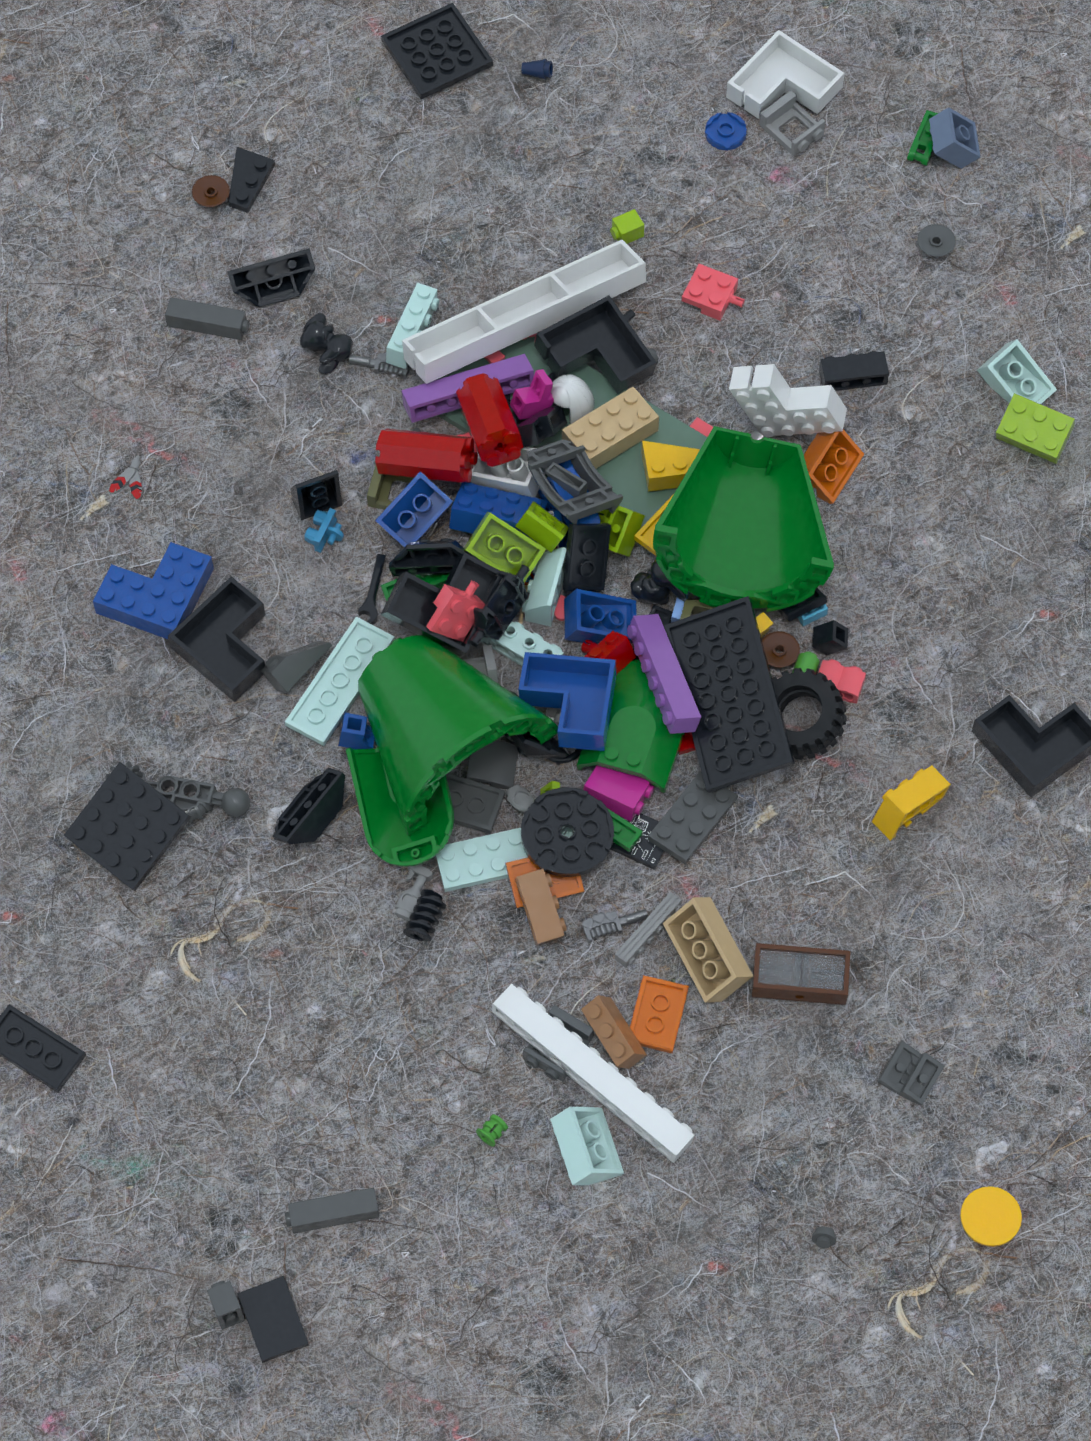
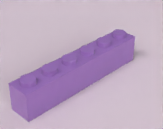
M521 354L434 380L428 384L424 383L401 390L403 406L411 422H417L460 409L456 391L459 388L460 390L462 389L466 378L481 373L487 374L491 379L495 377L499 380L503 393L506 395L513 393L515 389L530 387L534 377V370L526 355Z
M659 614L633 616L631 624L627 628V634L633 642L635 654L640 659L642 671L648 679V686L653 691L656 706L660 708L663 723L667 726L670 734L695 732L701 715Z

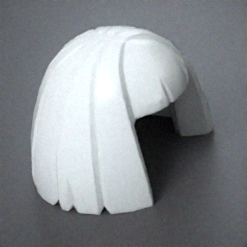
M567 374L558 377L552 382L551 393L554 399L553 403L570 409L571 424L593 411V394L581 378Z

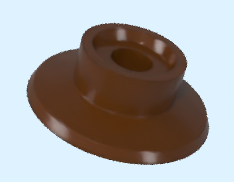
M216 175L204 176L198 179L192 187L194 200L205 207H216L222 204L228 198L230 192L228 183Z
M776 631L769 633L762 639L769 665L782 668L790 666L797 660L800 646L791 634Z

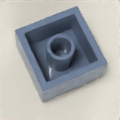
M949 107L929 119L934 154L961 169L981 157L975 122Z

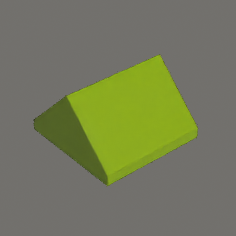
M534 501L516 524L518 529L549 552L555 549L569 529L567 525Z

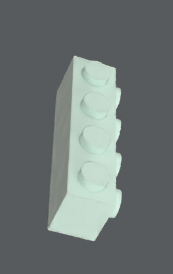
M420 283L416 284L386 347V363L403 369L407 368L408 363L404 360L402 340L429 327L432 313L437 310L440 301L437 298V289Z
M516 621L510 623L499 640L489 637H483L481 640L486 645L492 644V649L523 666L525 652L564 655L559 646L547 643L539 634L527 631L522 624Z

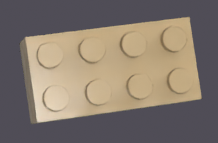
M631 387L562 429V439L571 441L572 446L575 447L583 445L588 458L595 469L657 432L659 416L634 387Z
M711 897L692 898L663 923L705 1003L722 1002L753 977Z

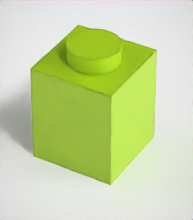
M633 209L612 218L610 232L614 240H623L628 244L644 237L645 225L636 210Z

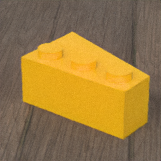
M642 440L641 454L648 492L678 488L700 449Z
M932 765L925 770L920 769L914 774L912 779L903 780L895 790L889 789L882 796L883 802L872 823L891 841L896 837V833L902 825L907 828L912 824L911 818L919 813L923 815L940 801L951 784Z

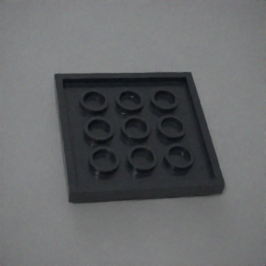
M450 3L381 36L382 43L421 100L493 66L492 58L454 3Z
M119 762L64 836L129 888L136 891L190 820L191 816L131 769Z

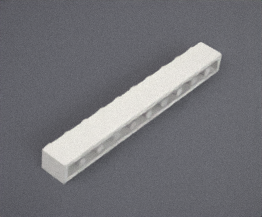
M511 984L493 1003L492 1012L551 1062L564 1069L569 1077L674 1163L692 1143L694 1134L687 1124L679 1123L674 1119V1115L670 1110L665 1107L661 1108L655 1103L656 1101L652 1095L639 1090L637 1084L631 1078H625L621 1075L613 1063L604 1061L595 1048L586 1046L577 1033L569 1032L559 1018L551 1017L546 1013L545 1007L539 1002L534 1003L528 998V994L521 987L516 988Z

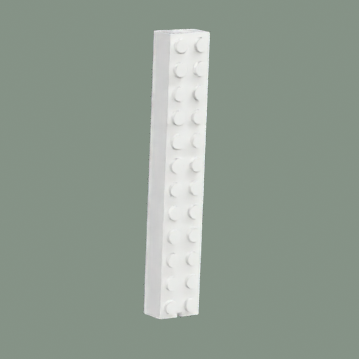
M623 240L617 241L402 340L404 360L428 384L538 333L608 295L613 298L645 283L646 263Z

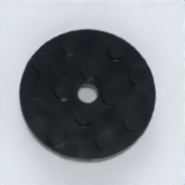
M562 787L549 790L534 800L528 810L525 811L522 819L521 841L527 856L538 868H544L545 872L555 876L576 877L591 872L606 859L613 844L614 825L610 812L601 800H597L582 789ZM563 828H571L574 834L570 838L563 836L560 833Z

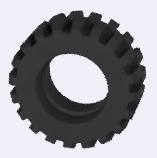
M794 668V673L790 674L788 670L781 672L782 677L779 679L776 676L772 678L781 713H783L784 708L792 700L804 696L816 698L822 706L820 718L809 729L804 731H790L786 729L792 755L795 759L800 760L805 755H807L808 759L815 758V753L817 752L823 755L828 752L826 747L829 745L834 747L837 744L835 738L842 736L844 732L842 725H845L847 721L845 715L846 706L835 684L827 679L826 675L821 672L816 674L813 669L807 668L806 672H803L801 668Z

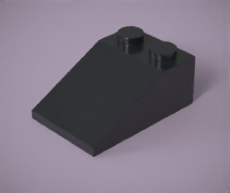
M337 470L298 483L290 488L292 501L301 521L313 517L317 510L326 512L330 508L335 509L342 506Z

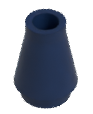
M547 59L523 62L521 72L522 75L546 80L552 77L553 63Z

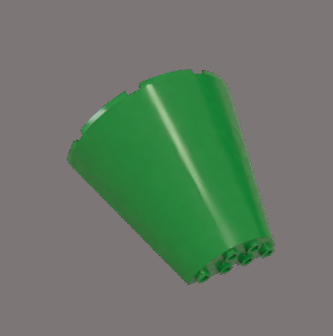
M714 426L655 525L653 549L657 555L656 561L661 571L675 587L686 595L689 591L700 597L699 602L712 607H718L747 596L751 598L753 609L767 608L766 612L787 608L800 603L812 596L818 586H823L834 569V562L802 447L800 444L767 437L761 440H754L749 433Z
M424 635L395 639L390 646L383 651L376 652L372 656V661L367 665L358 680V691L405 831L409 836L428 823L427 807L424 803L425 800H429L440 785L438 780L452 771L471 754L494 742L506 733L512 736L529 731L541 744L558 734V726L551 718Z

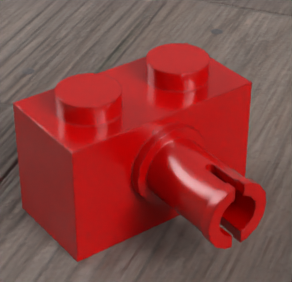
M615 631L608 634L599 644L591 640H585L586 643L583 642L581 645V651L586 654L584 657L616 660V674L636 658L628 637Z

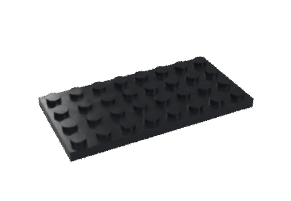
M747 596L664 625L701 715L696 731L691 733L706 791L710 793L795 764L751 598Z

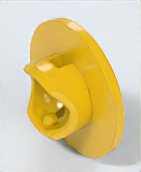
M988 1186L976 1189L966 1197L961 1207L960 1219L964 1231L972 1240L984 1246L995 1247L1008 1243L1016 1236L1021 1226L1022 1214L1018 1202L1010 1193L998 1187Z

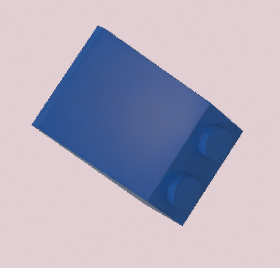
M575 589L564 598L565 640L586 643L585 640H591L594 643H600L612 631L628 637L627 628L631 624L633 616H636V600Z

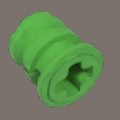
M492 1114L490 1121H485L483 1128H478L476 1133L482 1141L494 1147L496 1144L494 1140L499 1139L502 1136L501 1132H505L508 1126L499 1116Z

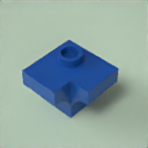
M344 713L338 746L352 749H373L374 736L371 727L367 724V717Z

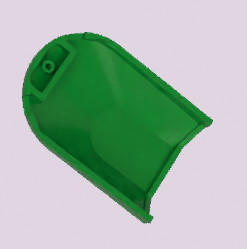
M640 659L631 661L616 676L605 751L582 749L577 762V770L582 771L583 767L602 766L642 777L658 787L660 792L665 793L685 733H669L667 726L663 723L660 708L656 706L653 691L648 686L646 674L642 671Z
M347 748L346 753L364 833L373 852L384 861L401 867L420 865L435 857L448 842L454 825V810L446 775L438 780L440 785L429 800H425L424 804L427 807L428 823L409 836L405 831L378 748Z

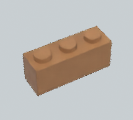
M543 868L517 876L515 881L535 945L538 946L563 938L565 936L564 932L567 929L563 917L559 918L557 909H560L556 895L552 896L550 887L553 884L549 873L545 874Z
M598 995L581 1009L616 1067L630 1069L647 1056L611 997Z

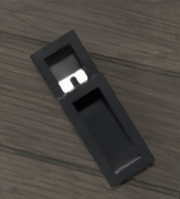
M554 404L517 426L523 448L540 444L546 437L554 436L567 424L561 406Z

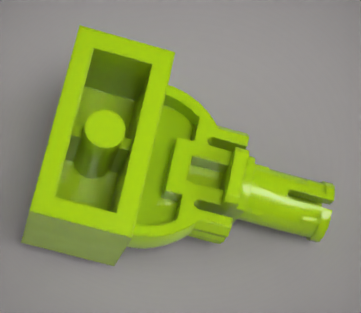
M618 506L613 514L608 509L600 511V513L604 514V516L599 514L600 523L611 525L609 550L630 557L635 544L634 535L640 530L645 515L622 506Z

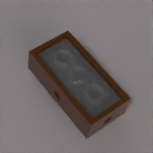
M756 943L752 997L846 1005L851 951Z

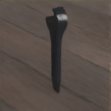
M377 554L367 598L358 609V615H368L370 619L367 622L372 625L378 619L376 596L386 557L383 554Z

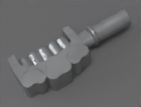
M379 353L377 359L350 355L349 363L368 366V368L374 367V373L376 374L379 371H384L386 373L403 375V379H407L410 370L409 364L406 369L386 363V353Z
M646 909L618 918L615 911L599 912L593 914L592 918L583 921L582 928L588 943H591L592 939L602 935L605 936L607 933L611 934L612 931H618V934L622 933L621 926L646 919L648 914Z

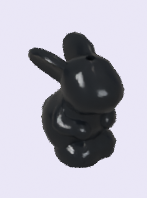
M318 313L305 324L300 337V345L302 348H308L313 351H325L319 358L320 366L318 370L321 374H328L337 368L339 362L350 357L353 341L346 334L334 335L333 325H326V316L323 313Z
M656 560L652 563L647 573L640 572L636 574L630 584L631 592L638 600L646 601L653 605L668 603L670 590L680 600L684 601L686 598L685 594L667 579Z

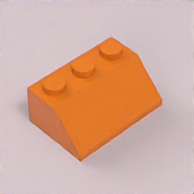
M844 429L843 431L833 433H817L804 453L815 496L830 504L835 502L864 456V453Z

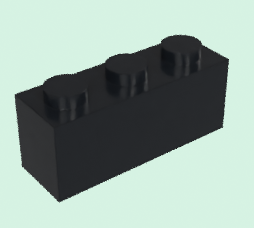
M871 351L858 355L848 354L842 357L829 356L825 359H820L819 373L822 386L832 385L835 391L881 386L888 383L889 370L885 351Z

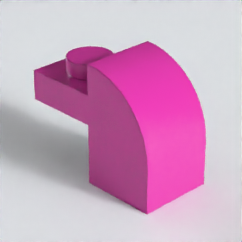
M544 369L535 371L530 387L518 388L514 391L510 406L519 420L530 418L550 407L554 402L551 393L553 383Z

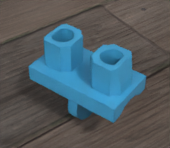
M332 508L328 512L317 510L313 518V524L319 525V530L309 527L304 535L305 541L314 545L315 551L319 553L322 552L326 542L333 545L334 541H342L344 537L343 532L340 531L342 525L336 523L337 518L334 516L336 510Z

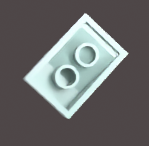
M1017 339L1006 343L977 369L987 384L1008 403H1010L1015 393L1042 404L1057 390Z

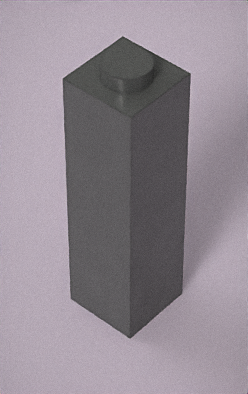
M170 297L165 313L167 326L237 340H242L244 332L247 333L249 329V320H247L246 312L243 310Z
M374 1187L288 1203L289 1212H284L287 1227L292 1226L293 1234L379 1218Z

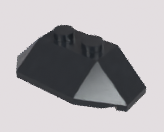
M310 248L230 270L227 271L233 293L257 307H262L300 296L315 271V265Z
M448 538L441 539L440 541L422 539L406 545L389 563V570L393 577L399 576L404 572L414 576L450 574L460 554L465 552L471 556L473 555L466 551L456 540Z
M529 731L509 736L507 733L504 734L509 740L517 744V750L524 757L529 756L537 759L566 758L569 755L563 747H559V743L554 737L541 744Z
M328 767L324 770L323 774L307 783L277 819L273 838L289 845L315 842L343 807L345 774Z

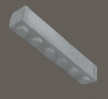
M670 892L615 953V960L625 968L628 965L631 966L636 960L635 957L644 952V947L653 942L654 936L662 932L664 928L663 923L682 908V900Z

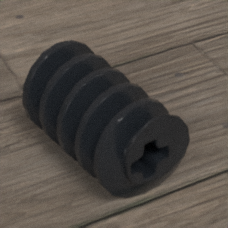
M423 889L403 933L418 941H431L432 937L427 932L435 933V928L431 924H439V921L434 917H442L443 913L438 908L446 909L447 905L442 902L443 898L440 894L433 890Z

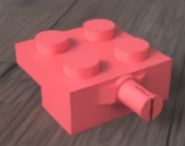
M698 264L682 295L681 301L701 308V314L721 321L730 303L742 308L745 299L734 295L738 286V278Z
M471 580L465 591L445 584L433 602L438 608L426 627L432 632L463 642L475 623L474 608L483 609L485 603L477 595H474L479 584Z

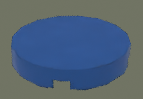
M717 113L707 121L705 136L711 146L719 150L728 151L736 149L746 139V124L740 116L734 113Z

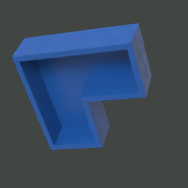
M170 542L153 578L111 564L93 599L95 612L104 617L168 639V635L193 612L214 570L212 557Z
M525 652L518 689L519 698L531 706L561 709L557 731L559 747L605 751L617 676L616 660Z

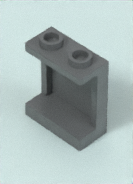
M553 1005L549 1015L559 1018L569 1032L577 1033L582 1038V1042L588 1046L594 1037L593 1028ZM531 1044L529 1047L524 1048L523 1058L528 1065L533 1068L539 1067L545 1071L544 1073L553 1080L559 1079L564 1082L568 1076L564 1069L551 1062Z

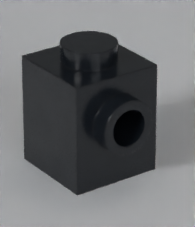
M835 620L813 627L812 647L825 655L847 649L849 628Z

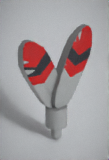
M139 455L132 460L130 468H127L111 483L110 493L114 494L121 491L129 483L133 497L137 500L142 497L143 487L138 472L141 463Z

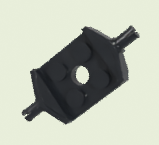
M522 565L516 575L500 571L499 574L503 580L493 595L486 602L483 609L474 608L475 626L477 629L469 641L472 646L477 647L483 637L499 640L524 605L528 594L524 587L523 579L530 571L526 565Z

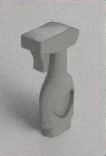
M519 784L509 788L505 793L507 795L506 799L518 811H527L534 802L533 796L526 788L521 787Z
M421 865L408 867L409 876L407 881L410 882L414 876L417 879L412 888L405 890L401 894L395 906L397 909L395 915L407 921H410L409 917L414 912L413 908L417 905V899L421 896V889L425 881H430L433 878V873Z

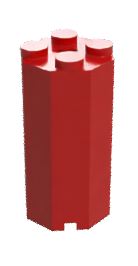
M484 373L466 378L463 382L464 386L461 390L459 388L456 394L481 461L486 462L490 467H494L518 459L521 455L520 451L523 448V443L499 380L495 377L491 379Z
M387 428L381 430L376 443V450H380V457L375 456L378 474L415 477L421 471L428 479L470 483L473 465H476L478 461V453L474 452V439L471 437Z

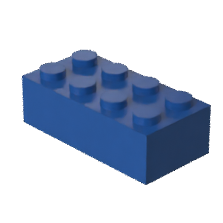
M463 482L451 507L449 529L473 534L488 511L526 535L516 527V524L533 501L546 511L548 501Z

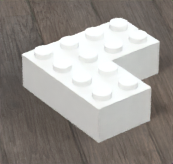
M778 30L727 82L726 98L740 107L745 105L744 110L760 119L762 111L776 102L784 93H788L791 90L797 95L796 101L818 114L843 88L844 72Z
M775 364L756 365L751 387L753 367L741 366L733 368L729 390L763 436L811 435L813 433L843 431L847 408L832 385L790 388Z

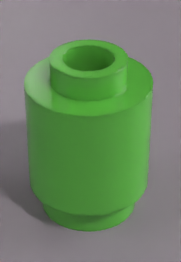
M806 651L799 654L794 668H801L803 672H806L807 668L817 672L820 660L816 654Z

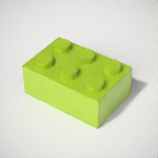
M1014 393L996 431V439L1057 464L1073 430L1075 419Z
M488 511L464 547L466 551L486 564L516 575L522 565H526L530 571L523 579L524 583L546 550V548Z

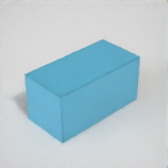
M824 604L798 617V620L802 626H805L826 616L828 607Z

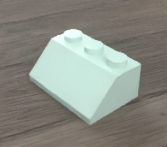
M565 547L554 549L552 552H544L532 572L535 574L534 580H529L527 592L530 593L529 598L522 606V612H525V621L551 627L563 585L566 558Z
M570 1106L550 1119L572 1185H591L624 1174L602 1108Z

